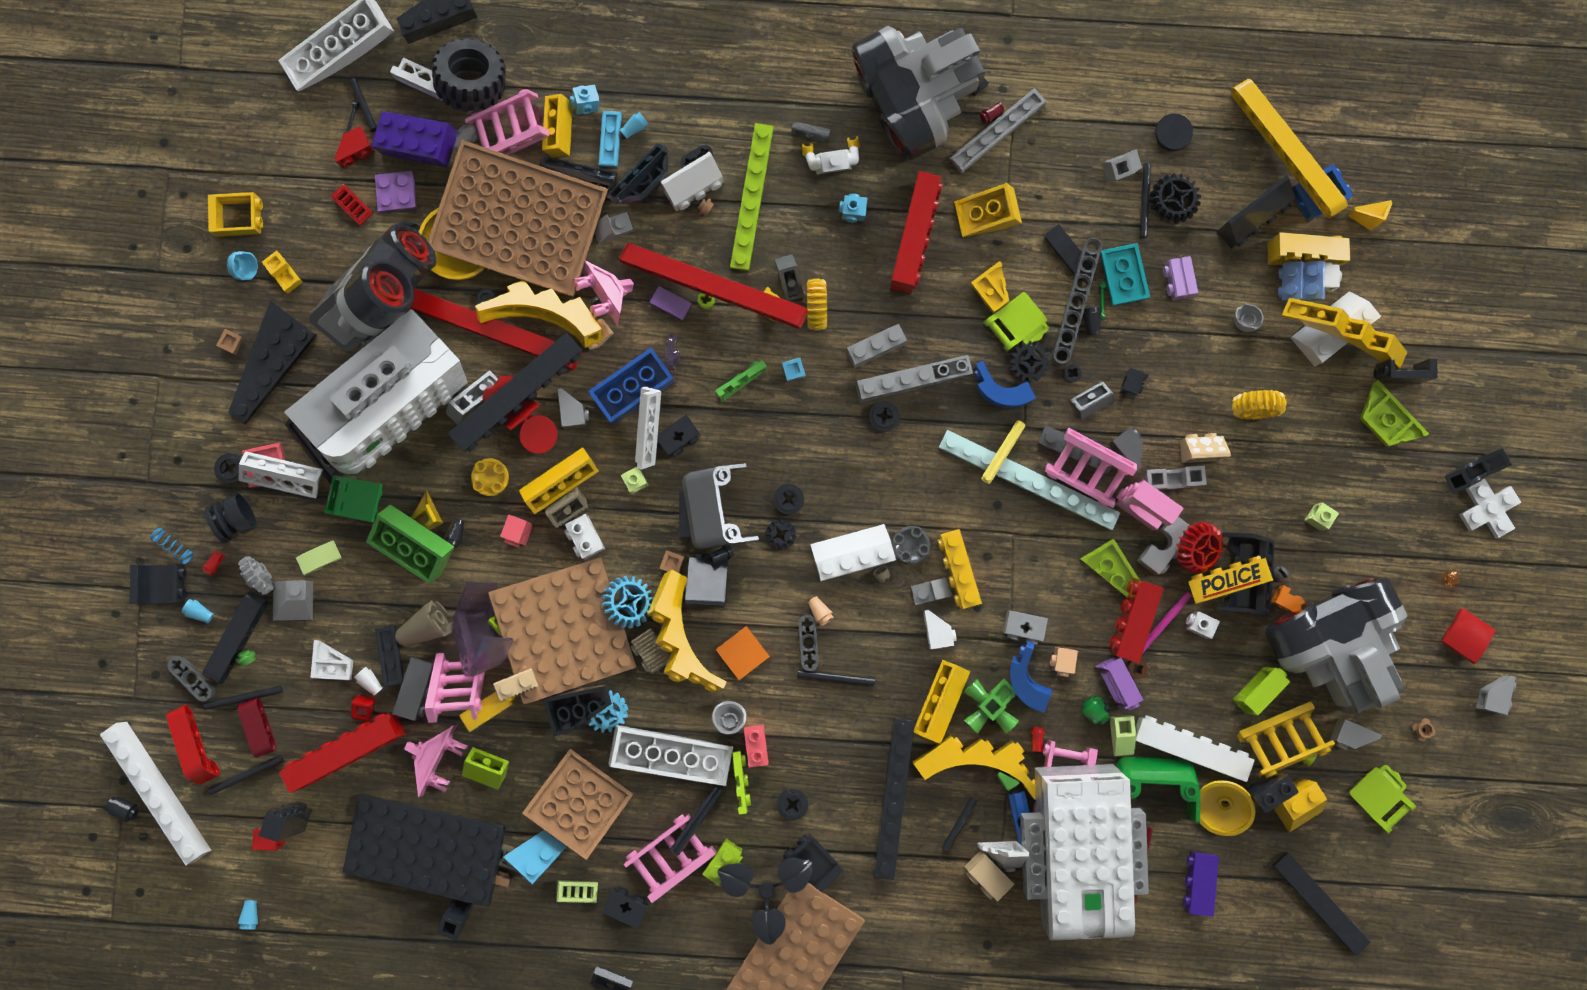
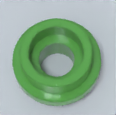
M249 649L240 652L236 662L240 663L241 666L252 663L256 660L255 652L249 651Z

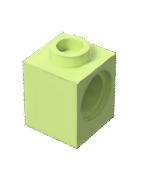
M637 467L621 475L631 494L649 486L643 473Z
M1319 503L1313 506L1304 521L1320 531L1328 530L1339 513L1326 504Z

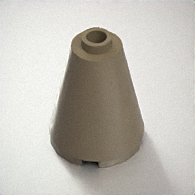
M431 600L396 631V640L400 645L407 647L445 637L452 632V622L448 623L447 617L449 615L445 608L438 601L433 602Z

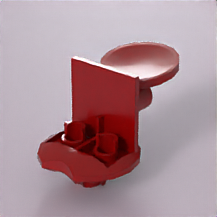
M500 376L493 386L485 388L482 397L483 403L509 382L513 376ZM527 400L522 404L523 408L518 413H511L507 417L508 421L504 425L512 430L519 424L518 434L522 446L529 452L536 454L545 453L556 443L558 436L557 428L553 421L546 416H531L530 414L540 405L534 400L530 402Z

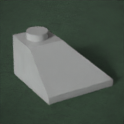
M313 581L273 582V621L313 620Z

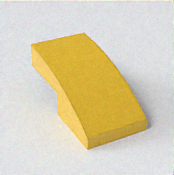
M275 251L262 261L269 273L277 280L287 294L303 283L278 251Z

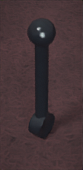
M354 101L352 104L353 109L347 130L343 134L351 130L356 110L359 107L358 102Z

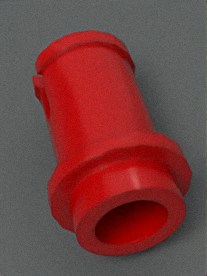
M214 550L207 563L202 565L204 566L202 570L210 575L217 573L216 569L226 556Z
M1032 727V731H1030L1032 734L1031 751L1043 752L1044 728Z

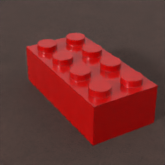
M1134 577L1132 581H1129L1126 592L1129 594L1126 600L1122 601L1120 608L1122 614L1115 622L1114 628L1116 632L1110 638L1109 651L1118 657L1140 663L1164 588Z

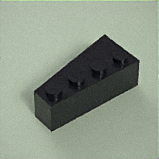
M422 0L396 19L408 44H411L478 17L471 0Z

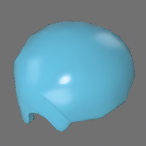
M234 252L227 259L228 273L234 279L251 280L257 274V259L250 252Z

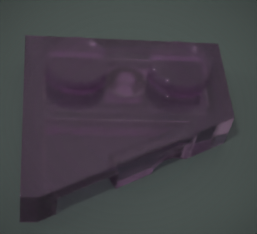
M673 333L669 334L666 342L665 363L668 370H676V365H680L677 334Z

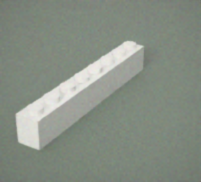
M127 722L116 723L101 733L100 736L184 864L194 863L211 851L210 847Z

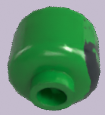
M1092 695L1082 703V714L1091 724L1100 723L1103 725L1110 719L1109 713L1111 708L1102 697H1094Z

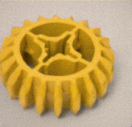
M813 279L807 282V310H809L807 321L810 330H820L827 327V290L824 279Z
M1257 390L1248 393L1244 392L1234 397L1232 410L1237 418L1261 420L1283 414L1286 411L1287 403L1285 395L1279 391Z

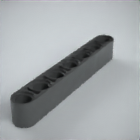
M1097 238L1088 239L1080 254L1051 357L1052 363L1059 367L1067 364L1072 355L1102 249V244ZM1094 245L1096 252H1090L1087 246ZM1082 263H1089L1091 270H1085L1082 267ZM1077 281H1084L1086 288L1078 287ZM1072 299H1079L1081 302V306H1074L1072 304ZM1067 317H1074L1076 320V324H1069L1067 322ZM1062 335H1069L1071 342H1063ZM1059 352L1064 353L1066 360L1059 361L1056 354Z

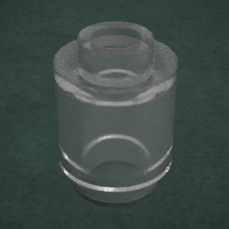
M464 124L457 130L458 134L454 147L458 150L461 140L473 143L478 139L476 136L478 132L471 124L469 126Z

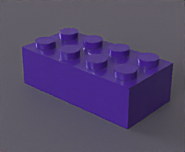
M382 111L371 147L385 156L448 168L458 132L448 123Z

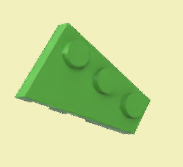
M763 360L759 363L755 361L748 367V370L737 374L731 381L715 390L720 402H724L765 372L767 366Z

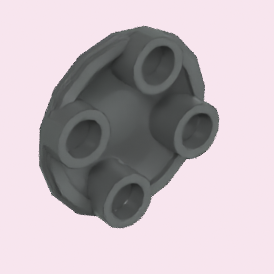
M907 526L900 529L894 535L892 542L896 557L902 562L909 564L919 563L925 559L931 546L928 535L918 526Z

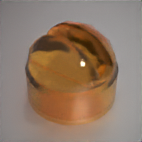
M1455 569L1444 573L1443 580H1445V584L1449 586L1460 584V578Z

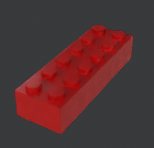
M922 171L918 172L889 288L891 290L912 294L913 289L917 290L921 276L917 272H921L924 264L925 255H922V253H926L930 239L926 236H930L934 219L931 218L935 217L939 201L935 200H939L943 183H940L941 176Z
M389 712L380 714L373 718V723H363L355 728L356 732H346L337 737L338 741H330L321 745V750L310 751L302 755L301 759L285 764V769L279 773L288 792L292 793L302 790L407 735L399 717L394 714L390 715Z

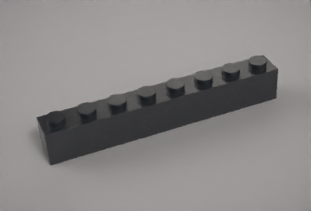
M566 332L447 434L464 453L467 451L472 452L479 446L477 443L482 438L486 440L494 433L492 430L497 425L499 427L504 425L511 413H518L523 408L522 404L525 401H532L538 395L536 392L539 389L547 388L553 382L551 380L556 375L558 377L567 370V365L570 363L575 364L582 357L580 355L582 349Z
M893 718L873 875L876 878L894 880L915 723L914 720Z

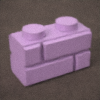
M1191 257L1168 260L1163 267L1164 277L1168 278L1169 283L1167 285L1168 295L1171 296L1173 301L1196 296L1198 289Z

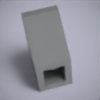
M1137 150L1102 162L1107 181L1124 178L1142 168Z
M1501 676L1481 688L1476 708L1496 714L1508 715L1512 707V693L1516 689V677Z

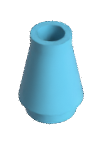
M640 112L634 113L620 131L628 139L630 136L646 129L645 126L648 125V122Z
M191 599L186 602L181 613L185 614V617L203 621L207 624L214 615L197 600L193 601Z
M244 901L238 921L239 929H256V924H258L257 901Z

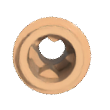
M817 596L808 601L815 621L820 626L826 625L834 618L832 616L833 612Z

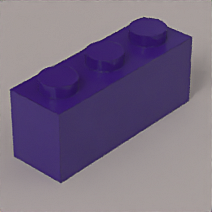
M1190 851V856H1187L1186 865L1189 869L1188 876L1185 877L1184 882L1187 891L1186 896L1184 895L1183 907L1190 914L1214 917L1219 856L1213 853Z

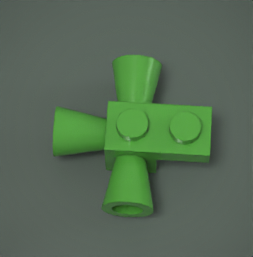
M1004 678L988 694L978 679H975L964 690L965 694L979 702L976 705L979 710L964 719L965 723L977 734L988 718L992 721L996 720L1005 734L1010 732L1019 722L1018 719L1004 711L1005 705L1016 695L1013 687Z

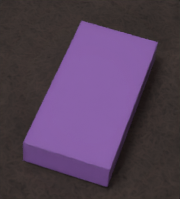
M658 286L650 300V304L684 321L692 306V303Z

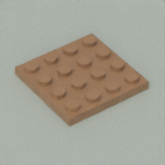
M570 749L523 811L522 815L581 858L587 860L632 798L633 793Z

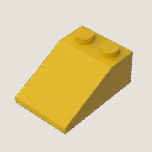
M1008 183L954 202L963 238L1004 230L1022 224L1014 188Z

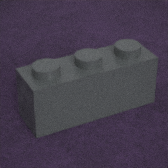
M417 657L410 658L392 714L414 721L420 720V717L424 716V705L432 676L433 662Z

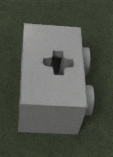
M1009 610L1006 613L1003 634H1008L1007 638L1019 640V637L1027 638L1026 642L1038 644V641H1044L1048 618ZM1026 623V626L1029 627V631L1024 632V630L1020 627L1021 625H1025Z

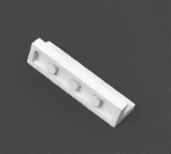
M405 58L402 59L399 67H392L390 73L394 79L442 101L436 95L433 87L432 70ZM405 66L413 67L414 73L411 74L404 71ZM428 74L431 81H426L419 78V76Z
M648 387L641 388L635 456L638 469L653 466L656 460L661 391Z
M245 451L239 463V481L316 498L318 495V484L323 475V469ZM245 471L251 472L254 477L246 476ZM264 476H269L274 481H268L264 478ZM283 481H290L293 485H286ZM303 485L313 486V491L305 489Z

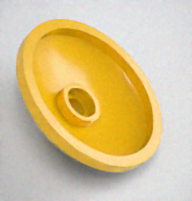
M1214 781L1200 789V824L1208 831L1221 836H1235L1243 833L1252 825L1255 818V804L1250 794L1243 787L1229 781ZM1225 800V801H1228L1229 803H1228V804H1224L1222 801Z

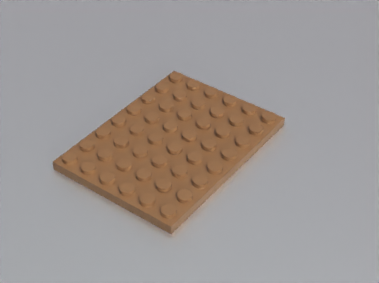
M461 140L428 242L434 252L574 297L576 287L573 286V279L580 278L608 189Z

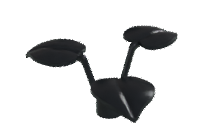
M799 858L784 860L778 868V877L782 880V882L778 883L764 880L760 884H751L750 882L754 877L753 871L747 865L740 863L722 866L718 869V875L722 888L732 897L743 896L746 894L748 887L759 888L760 896L765 898V911L758 910L754 913L752 926L758 938L764 943L771 945L783 933L786 920L781 911L777 909L769 910V898L773 896L775 887L784 884L791 893L803 890L812 874V862Z

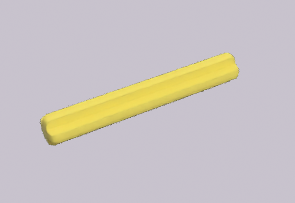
M1018 420L1012 427L981 478L985 483L990 484L1025 428L1023 422Z

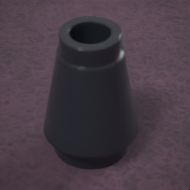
M1099 307L1084 309L1083 317L1089 335L1100 334L1102 311H1100Z
M457 518L453 519L443 537L454 548H458L459 544H462L465 521Z

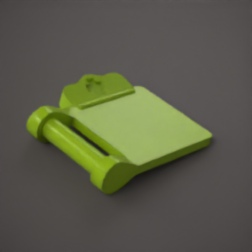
M1025 292L1021 293L983 322L986 327H990L1003 343L1006 352L1021 341L1026 346L1028 341H1032V343L1038 342L1043 334L1049 330L1046 324L1047 318ZM999 319L1015 339L1010 341L994 321Z
M1383 765L1380 768L1374 767L1349 791V795L1387 834L1392 831V827L1406 813L1416 808L1415 804L1402 793L1406 789V784L1401 780L1399 773L1391 770L1387 765ZM1401 800L1404 805L1386 822L1383 821L1381 818Z

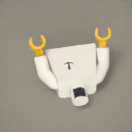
M856 136L855 140H850V137L847 138L849 150L824 152L817 155L813 153L812 143H810V146L802 144V155L806 157L809 168L816 171L817 175L852 170L851 165H856L859 161L858 136Z

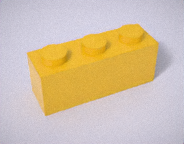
M562 94L545 96L543 127L548 129L550 137L543 139L542 150L553 158L570 156L572 125L570 100Z

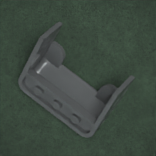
M746 463L694 471L683 477L682 484L693 545L697 549L745 544L759 540L758 536L741 538L739 528L735 524H725L719 486L728 484L731 479V473L746 468Z

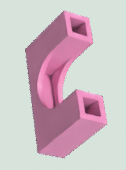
M1145 480L1139 483L1136 482L1134 485L1131 484L1125 489L1122 488L1116 496L1118 500L1115 503L1151 530L1158 529L1161 523L1167 526L1172 525L1184 509Z

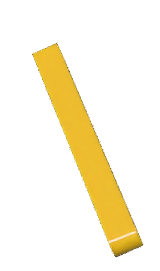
M1247 79L1233 87L1231 95L1235 102L1326 217L1331 218L1346 209L1348 205L1345 197L1254 82Z

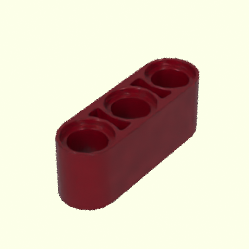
M255 698L239 704L237 707L253 756L258 758L276 751V742L261 700Z

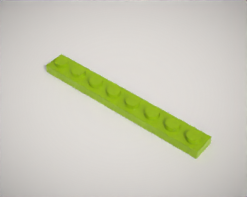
M755 123L730 269L749 272L774 129V126Z

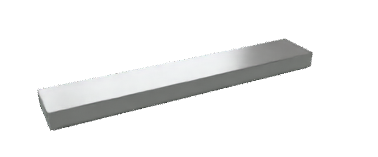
M1034 88L950 157L949 160L962 174L1046 104V100Z

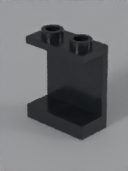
M130 565L129 604L184 603L187 595L186 588L184 587L187 577L185 565Z

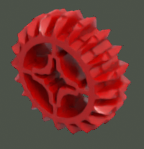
M1201 521L1199 523L1194 522L1193 526L1188 525L1187 531H1183V536L1178 537L1180 542L1176 544L1178 549L1175 553L1178 555L1176 559L1179 561V565L1185 568V570L1196 574L1206 573L1208 569L1212 570V565H1217V559L1221 558L1220 553L1224 551L1222 546L1225 543L1222 541L1221 531L1214 525Z

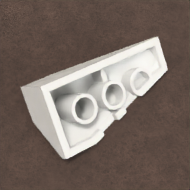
M1017 841L977 843L978 848L997 866L1004 869L1005 872L1016 871L1015 868H1021L1029 857V852Z

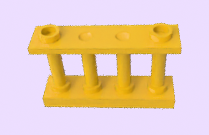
M1311 701L1239 731L1237 737L1240 743L1244 741L1250 743L1263 767V770L1258 774L1259 778L1264 776L1266 779L1277 775L1276 771L1314 755L1320 754V756L1331 752V748L1335 743L1333 740L1327 743L1323 741L1311 719V713L1315 709ZM1300 718L1301 721H1304L1318 747L1306 750L1292 725L1294 720ZM1280 726L1286 728L1299 755L1292 758L1288 757L1275 734V728ZM1264 733L1265 736L1269 737L1282 762L1270 765L1257 741L1258 735Z

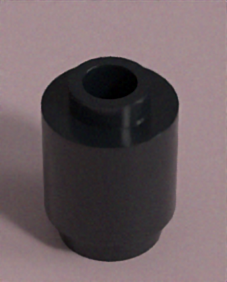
M112 797L105 807V811L110 816L124 822L134 820L138 814L137 804L121 797Z

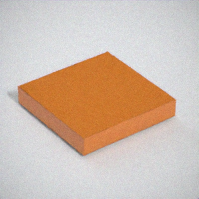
M747 626L716 649L738 680L742 679L770 657Z

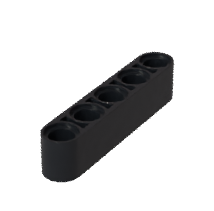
M251 591L246 593L202 673L203 676L220 685L225 682L236 663L238 654L244 649L266 609L268 600Z

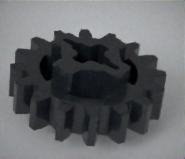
M1028 341L1027 346L1023 342L1020 344L1021 349L1016 346L1014 348L1016 353L1010 354L1013 360H1010L1009 363L1014 366L1010 371L1015 370L1014 377L1020 375V381H1024L1026 378L1028 383H1031L1033 378L1035 381H1039V375L1045 377L1046 375L1043 371L1050 370L1046 366L1048 363H1051V360L1046 358L1050 353H1044L1043 351L1046 347L1039 348V342L1032 345V341ZM1026 350L1025 356L1023 358H1018L1020 353ZM1035 351H1036L1037 353H1039V355L1041 356V358H1039V357L1035 354ZM1030 358L1031 361H1034L1036 363L1030 365L1029 363L1023 361ZM1019 366L1025 370V373L1021 371ZM1041 366L1040 370L1034 374L1035 368Z

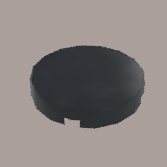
M1171 113L1164 116L1155 128L1157 143L1168 151L1184 149L1193 137L1191 122L1180 114Z

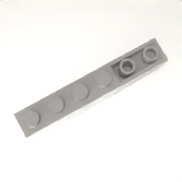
M966 355L858 380L856 382V389L859 401L863 403L973 374L969 356Z

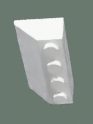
M1350 291L1331 305L1332 307L1344 309L1350 318L1367 321L1370 324L1381 317L1369 301ZM1308 326L1303 327L1291 337L1314 367L1323 363L1348 343Z
M884 524L811 544L820 581L896 560Z

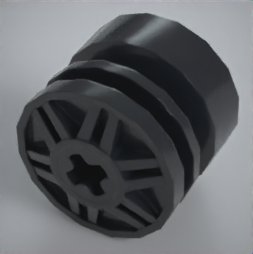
M239 493L226 497L223 500V504L216 502L214 505H209L205 508V517L208 525L222 543L236 539L239 536L238 532L246 534L257 527V521L250 505Z

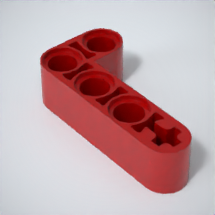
M183 705L166 714L180 765L187 780L202 785L218 777L220 770L217 764L206 756L191 708L188 705Z

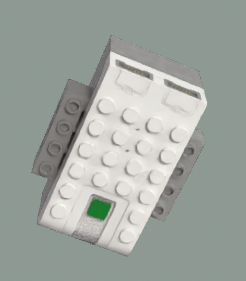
M410 309L284 413L334 468L345 474H357L366 467H372L379 456L389 453L392 449L391 446L396 442H402L407 437L406 434L409 431L420 427L421 421L426 417L430 418L433 416L439 406L446 405L452 399L451 396L465 386L468 381L460 360L423 320Z
M1114 764L1035 768L1036 813H1020L1022 846L1029 852V857L1022 865L1023 893L1027 900L1040 899L1041 925L1051 941L1133 937L1135 932L1134 895L1149 894L1146 814L1140 808H1131L1130 780Z

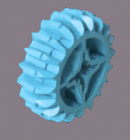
M624 576L622 580L616 578L615 583L610 582V588H605L604 591L608 595H603L602 599L607 600V602L601 605L608 608L604 611V614L610 613L611 616L608 617V620L610 621L614 618L615 626L621 622V628H625L626 624L629 629L633 628L634 624L638 627L641 625L640 621L643 623L647 621L645 616H650L647 614L649 611L647 609L651 606L649 602H652L654 598L648 597L652 593L651 590L647 592L645 590L648 584L641 586L642 579L637 580L635 583L634 576L630 577L629 580L627 576ZM625 587L632 588L638 594L632 595ZM619 590L620 601L614 605V596L616 591ZM628 599H635L630 604H624L621 606V604L624 603V601ZM641 600V610L637 615L636 603ZM623 609L627 612L628 615L630 614L631 617H625L621 615L617 610Z

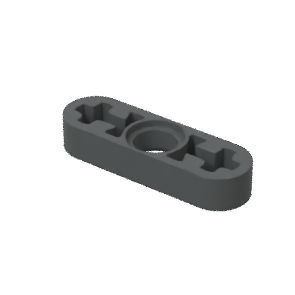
M804 615L799 619L798 623L801 664L805 670L813 671L819 664L816 621L811 615ZM805 618H809V621L813 622V625L809 626V631H814V635L806 634L802 636V631L806 632V627L801 624L805 621ZM806 637H811L814 640V646L810 649L803 646V640ZM815 650V654H811V658L816 663L812 664V668H808V665L804 664V661L808 660V655H803V651L810 652Z
M175 656L168 661V670L197 700L209 701L215 696L214 686L185 657ZM175 662H181L180 667L182 669H176L177 664ZM190 673L196 676L194 684H189L187 681V676ZM200 686L202 689H208L206 692L208 696H202L203 691L195 687Z

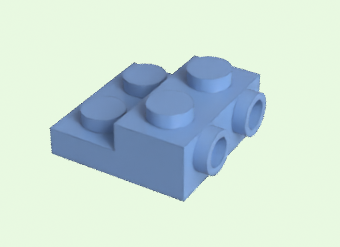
M1324 261L1283 263V268L1279 269V278L1282 280V287L1278 289L1279 298H1282V301L1285 303L1288 302L1289 298L1303 301L1325 300L1326 263Z

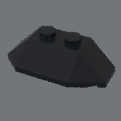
M657 143L606 197L616 204L641 203L647 199L649 193L658 187L668 174V149Z

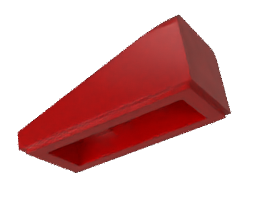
M345 184L341 185L331 195V198L360 226L374 214ZM351 198H353V200H352L347 206H345V204H346ZM359 203L360 205L353 212H351V210ZM364 208L365 211L357 218L356 215Z

